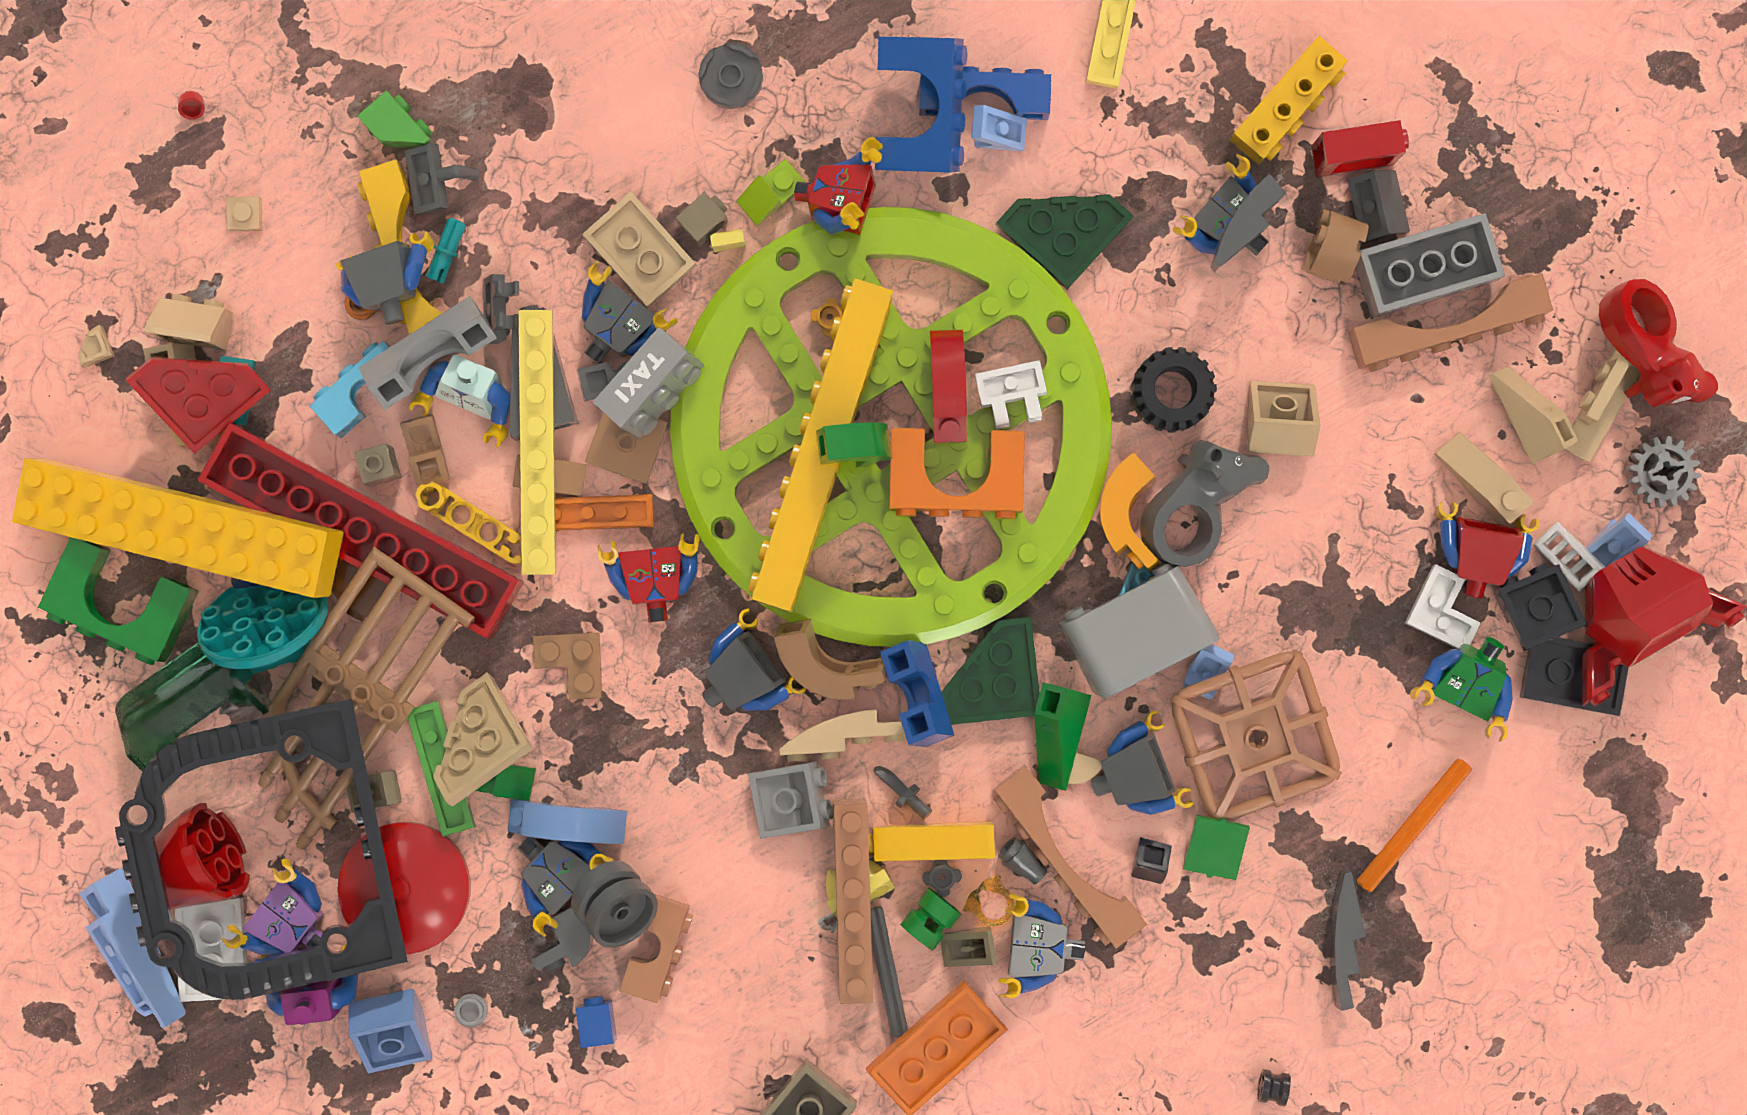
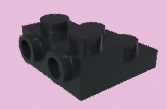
M1547 563L1537 566L1528 571L1529 577L1518 580L1517 576L1508 578L1503 585H1499L1500 589L1494 593L1506 622L1511 623L1523 651L1587 625L1559 564L1551 568L1548 567Z

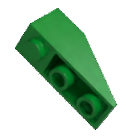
M1042 683L1034 713L1038 779L1040 784L1064 791L1067 790L1092 695Z

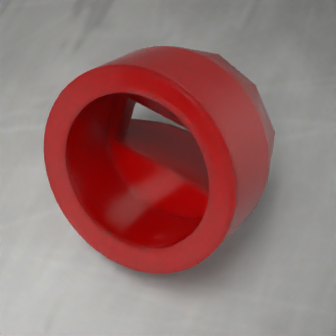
M192 90L185 91L178 99L179 114L189 120L200 118L205 112L203 97L198 92Z

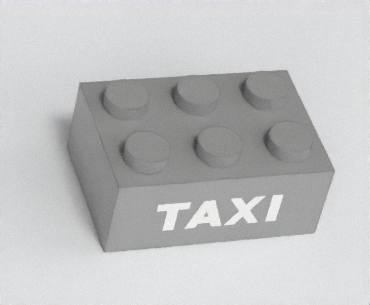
M658 327L595 398L593 403L620 428L640 439L643 435H648L653 431L658 423L657 419L665 410L668 411L676 405L681 391L698 380L701 375L700 370L704 367V364L678 340Z

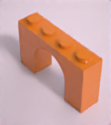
M891 428L892 459L890 466L889 510H896V516L912 517L916 516V511H929V517H949V511L962 512L963 518H982V512H996V518L1015 519L1016 513L1023 512L1025 431L991 430L989 473L986 481L980 488L970 494L952 496L936 489L926 475L924 468L925 429Z

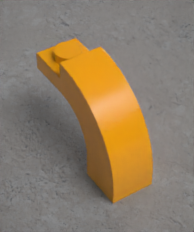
M1133 452L1116 467L1105 485L1100 507L1101 522L1106 538L1115 554L1119 557L1124 551L1129 549L1131 552L1126 556L1138 570L1145 567L1150 573L1154 567L1159 565L1158 559L1132 530L1130 515L1135 501L1156 483V478Z

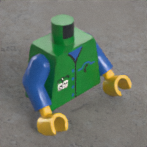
M1486 637L1480 649L1469 644H1462L1459 649H1451L1435 657L1421 679L1422 686L1411 690V699H1416L1419 692L1423 691L1425 693V700L1421 706L1430 705L1434 700V696L1487 722L1492 718L1494 721L1486 727L1485 736L1490 738L1492 728L1497 727L1501 731L1499 742L1503 741L1508 735L1507 727L1503 722L1508 720L1513 700L1511 677L1506 673V664L1497 659L1504 648L1503 644L1492 637Z

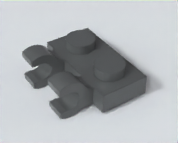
M491 274L483 279L484 316L497 337L488 344H499L507 340L506 336L509 335L510 329L519 328V314L506 315V303H508L509 297L519 295V281L505 283V275Z

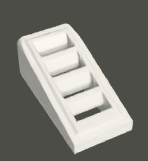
M1558 521L1533 543L1554 566L1560 565L1565 578L1579 592L1584 591L1593 576L1605 567ZM1560 534L1564 539L1550 550L1547 545ZM1570 544L1573 549L1560 560L1557 555ZM1579 554L1582 559L1570 569L1567 564ZM1589 564L1592 568L1582 578H1579L1576 574Z

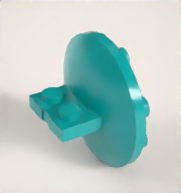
M232 586L202 611V618L197 632L198 642L205 656L213 663L231 669L250 668L252 674L273 669L289 662H297L326 619L329 607L328 597L312 598L268 586L234 589Z

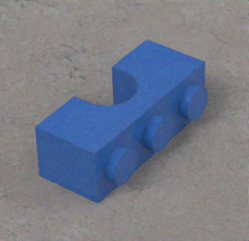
M907 640L881 651L889 683L897 684L907 699L908 710L900 713L899 716L908 745L928 747L955 736L927 644Z

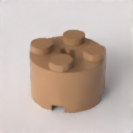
M1322 209L1316 223V228H1319L1316 236H1310L1303 253L1306 257L1301 270L1340 285H1344L1345 282L1347 283L1361 256V252H1359L1361 243L1359 241H1366L1368 224L1331 210Z

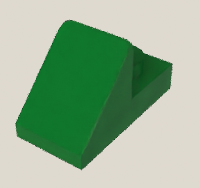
M512 764L475 791L489 793L496 797L530 801L536 768Z

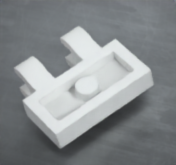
M1040 360L975 374L982 408L992 406L996 430L1009 427L1005 403L1024 400L1028 422L1032 423L1042 420L1038 396L1047 395Z

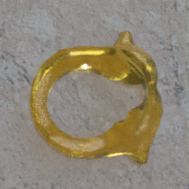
M997 875L984 880L978 889L970 893L963 911H971L984 925L995 927L1007 922L1012 914L1006 912L999 919L986 917L981 909L979 892L990 890L993 893L1003 895L1007 900V909L1009 910L1015 907L1014 899L1009 898L1010 891L1000 883L1001 876Z

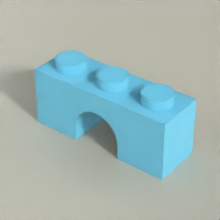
M382 341L380 344L374 342L362 353L363 359L355 366L353 364L346 366L338 374L339 380L331 387L328 385L324 386L313 396L315 401L309 405L310 408L334 435L343 438L366 417L356 403L358 390L366 384L359 367L390 348L391 346L385 341Z

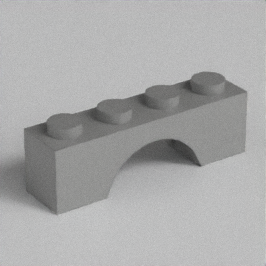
M469 296L360 366L359 370L368 389L386 410L413 392L418 376L433 361L452 353H463L470 356L497 337L471 296Z

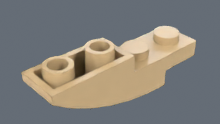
M877 709L858 711L823 721L808 728L792 738L779 750L780 756L787 755V761L807 760V754L820 753V759L840 758V752H846V738H852V744L872 743L873 736H885V742L905 741V733L901 721L877 722Z

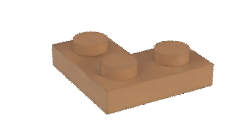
M600 633L533 636L534 669L567 667L569 700L603 698Z

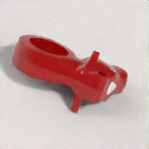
M1632 279L1619 284L1604 295L1599 303L1598 313L1601 329L1612 346L1639 370L1637 381L1624 391L1627 398L1642 392L1645 401L1652 407H1657L1660 405L1670 406L1685 401L1700 403L1708 400L1717 392L1718 382L1716 377L1703 369L1693 352L1681 349L1673 343L1677 331V319L1668 296L1658 285L1646 279ZM1631 306L1640 314L1646 331L1638 324Z

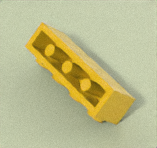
M1318 36L1230 138V141L1258 165L1265 157L1271 161L1283 147L1279 141L1287 133L1292 137L1304 123L1300 119L1304 112L1309 109L1313 113L1325 99L1321 94L1328 85L1334 89L1346 75V72L1342 69L1349 60L1322 37Z

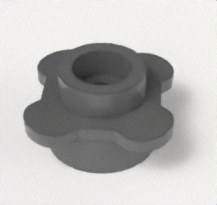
M935 860L932 869L925 872L922 879L926 885H931L935 888L939 896L946 897L950 894V888H952L954 883L961 881L962 874L959 869H953L949 866L947 860ZM940 874L945 875L944 880L939 879Z

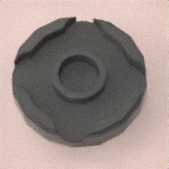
M727 43L710 50L701 61L698 73L701 89L707 99L718 107L727 109L741 108L754 101L761 91L764 79L762 66L756 54L746 46L735 43Z

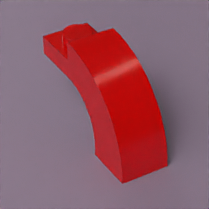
M963 330L930 331L934 443L967 442V395Z

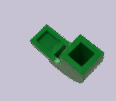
M866 422L823 426L816 431L820 464L856 461V467H864L878 461L892 459L888 425L885 423Z

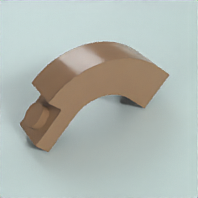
M811 619L779 624L774 635L779 657L789 674L811 692L831 699L853 700L856 699L860 686L874 688L881 683H885L887 673L882 658L858 662L838 661L828 656L820 648L815 637Z

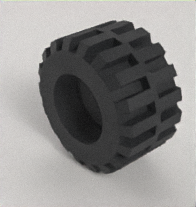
M1168 347L1160 352L1156 351L1151 354L1134 374V380L1131 383V401L1135 403L1136 408L1134 410L1137 415L1141 414L1144 418L1143 422L1147 425L1151 424L1155 426L1154 429L1159 431L1168 430V433H1175L1178 430L1184 431L1196 425L1209 413V409L1213 406L1216 399L1214 398V393L1217 392V384L1213 382L1215 378L1214 372H1210L1207 367L1209 363L1205 359L1203 361L1199 359V354L1195 351L1190 353L1183 347H1178V349ZM1177 372L1189 381L1192 396L1187 405L1179 409H1173L1163 405L1158 400L1155 394V382L1161 374Z

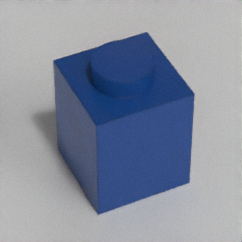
M603 996L584 998V1004H579L576 1007L581 1048L614 1044L617 1040L612 1000L604 1001Z

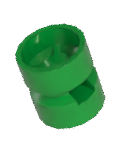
M928 887L917 901L919 908L917 910L911 909L900 925L915 939L933 951L944 938V928L951 929L962 914ZM928 917L934 920L929 925L925 924Z

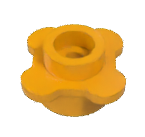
M828 298L825 304L820 306L819 309H813L810 315L811 320L819 324L822 328L821 333L826 337H831L830 333L835 318H842L843 312L838 306V300L835 298ZM831 314L833 319L828 320L827 315Z

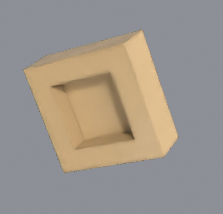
M259 196L226 197L228 231H263L262 198Z

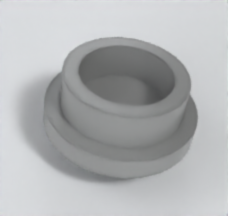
M466 994L456 1002L454 1014L461 1025L476 1027L486 1019L488 1006L481 996Z

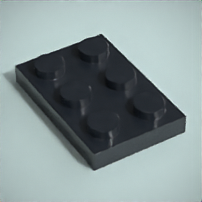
M1557 637L1528 649L1520 698L1620 716L1629 668L1624 664L1615 668V685L1608 691L1611 694L1608 699L1597 706H1593L1591 702L1583 706L1582 655L1595 644Z

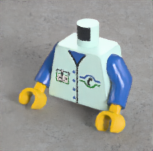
M453 355L450 362H436L429 367L421 384V391L416 393L409 406L410 411L413 410L415 405H421L425 410L422 417H425L433 405L434 400L432 396L435 395V397L491 420L493 424L484 433L483 441L487 444L493 436L497 440L496 447L498 448L508 436V430L504 424L507 423L510 408V394L503 387L498 374L487 367L458 355Z

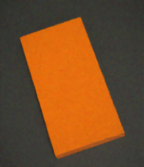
M963 980L865 1069L906 1115H913L1004 1034L1008 1028L966 981Z

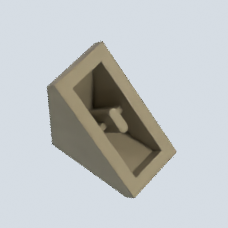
M990 926L943 933L944 938L940 942L944 967L997 964Z

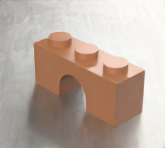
M655 894L658 902L657 913L646 930L653 932L658 937L661 945L660 953L657 957L649 960L632 956L629 959L619 992L658 1003L661 996H668L673 978L668 977L671 964L677 965L683 949V946L678 945L681 932L688 933L693 915L688 913L690 905Z

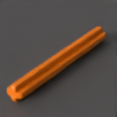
M1462 759L1454 761L1357 879L1359 886L1367 892H1372L1470 774L1472 768Z

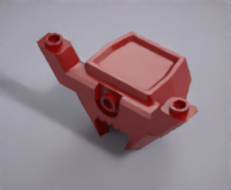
M1639 547L1602 568L1585 587V620L1587 622L1585 634L1597 644L1587 649L1582 655L1583 706L1590 702L1593 706H1597L1611 696L1608 691L1615 685V668L1621 664H1624L1627 668L1634 666L1696 630L1702 622L1716 628L1726 624L1730 628L1745 618L1743 612L1747 609V605L1708 590L1704 576L1691 565L1646 547Z

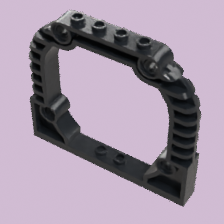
M351 699L189 734L171 742L151 759L141 774L134 799L127 801L120 809V826L115 827V833L119 847L125 846L128 859L122 860L126 880L132 879L135 892L130 893L129 898L133 914L139 912L142 926L136 927L140 947H147V952L152 962L162 967L171 966L177 976L193 989L211 997L228 1000L253 998L408 962ZM298 736L303 739L305 748L301 754L291 755L286 751L285 742L289 737ZM270 751H278L280 756L289 762H300L308 755H312L329 763L337 770L352 768L360 806L354 808L357 826H365L367 839L361 840L365 860L372 859L380 897L366 900L358 915L347 927L340 924L327 927L322 932L320 944L309 948L246 963H220L198 954L191 930L183 923L172 919L155 836L163 829L167 819L165 792L183 774L201 766ZM134 805H140L147 811V819L143 824H135L129 818V810ZM333 934H341L346 938L347 944L343 950L333 951L327 945L328 938ZM163 939L173 941L176 946L175 954L170 957L160 955L157 950L158 942Z

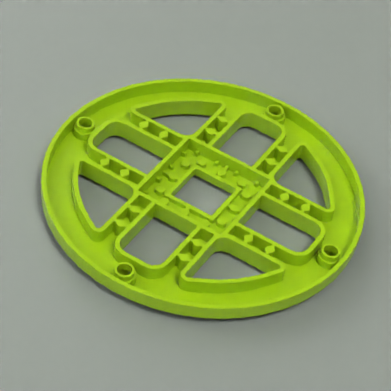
M905 207L869 208L861 235L846 231L830 235L814 221L804 224L775 239L752 255L715 293L696 322L685 346L704 364V367L700 370L701 375L698 380L681 391L678 402L671 408L670 436L672 458L681 496L688 515L702 542L720 567L741 589L752 597L753 593L748 591L753 572L760 573L763 561L758 559L763 541H770L771 536H763L754 529L738 503L736 490L743 480L792 451L795 444L801 445L804 437L799 431L805 412L811 414L814 404L810 403L812 388L815 380L821 382L823 378L781 310V303L784 297L822 274L835 277L843 290L846 285L852 287L855 278L881 286L868 265L867 259H909L932 263L956 271L985 285L988 288L986 291L922 329H913L907 326L892 303L878 345L879 349L876 351L858 408L902 382L933 432L930 331L963 330L965 345L1004 320L1010 318L1022 321L1045 358V367L1042 372L1047 395L1038 396L1040 409L1043 411L1054 403L1061 405V445L1057 468L1051 488L1034 523L1030 524L1023 513H1016L1015 519L996 518V512H982L1000 542L1001 554L994 563L968 579L953 581L943 573L911 519L907 516H896V510H889L891 464L880 470L876 463L870 466L856 467V461L841 462L836 476L846 492L827 503L812 552L861 523L870 524L879 531L916 591V596L873 597L855 594L828 586L804 575L792 613L759 603L788 622L811 619L815 634L842 642L882 647H893L907 640L930 644L977 630L1008 614L1032 597L1054 576L1069 558L1089 525L1098 505L1106 479L1111 450L1112 427L1109 389L1094 339L1080 312L1054 278L1022 249L995 232L968 220L945 213ZM785 254L795 255L798 259L797 267L791 271L782 269L779 264L781 257ZM1052 317H1060L1065 321L1066 329L1063 333L1054 334L1048 329V321ZM755 331L792 390L794 404L787 413L722 451L720 430L725 387L742 344L748 333ZM1024 400L1005 403L1009 427L999 430L1010 431L1028 420ZM992 406L981 408L971 415L967 412V442L934 443L933 438L925 442L924 468L932 485L937 484L954 472H957L969 493L976 491L984 484L989 473L988 447L990 445L991 430H996ZM722 520L731 522L734 527L733 534L727 539H721L715 533L717 523ZM990 584H996L1002 588L1003 597L997 603H991L985 598L984 591Z

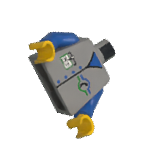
M1010 894L1009 898L1016 900V905L1011 910L1005 908V912L1013 915L1008 975L1009 977L1016 978L1001 977L998 983L1008 984L1007 992L999 994V996L1014 999L1019 994L1035 991L1053 982L1057 974H1063L1065 959L1083 961L1085 941L1067 939L1066 924H1063L1061 916L1044 902Z

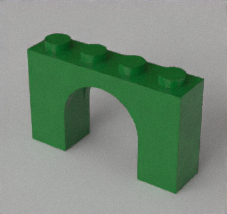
M70 537L37 608L46 611V618L64 625L68 621L77 625L75 631L82 635L94 638L97 634L107 639L105 645L124 652L125 648L136 652L135 658L144 663L154 665L155 661L166 662L199 591L170 577L161 576L144 612L136 620L120 626L113 624L100 614L94 600L95 584L111 551L95 543Z

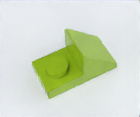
M785 158L764 177L758 175L736 202L752 222L758 226L794 196L797 182L805 181Z

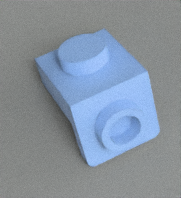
M1213 644L1198 651L1189 665L1183 687L1185 688L1186 686L1225 673L1232 664L1234 654ZM1217 690L1205 693L1201 696L1209 700H1212Z

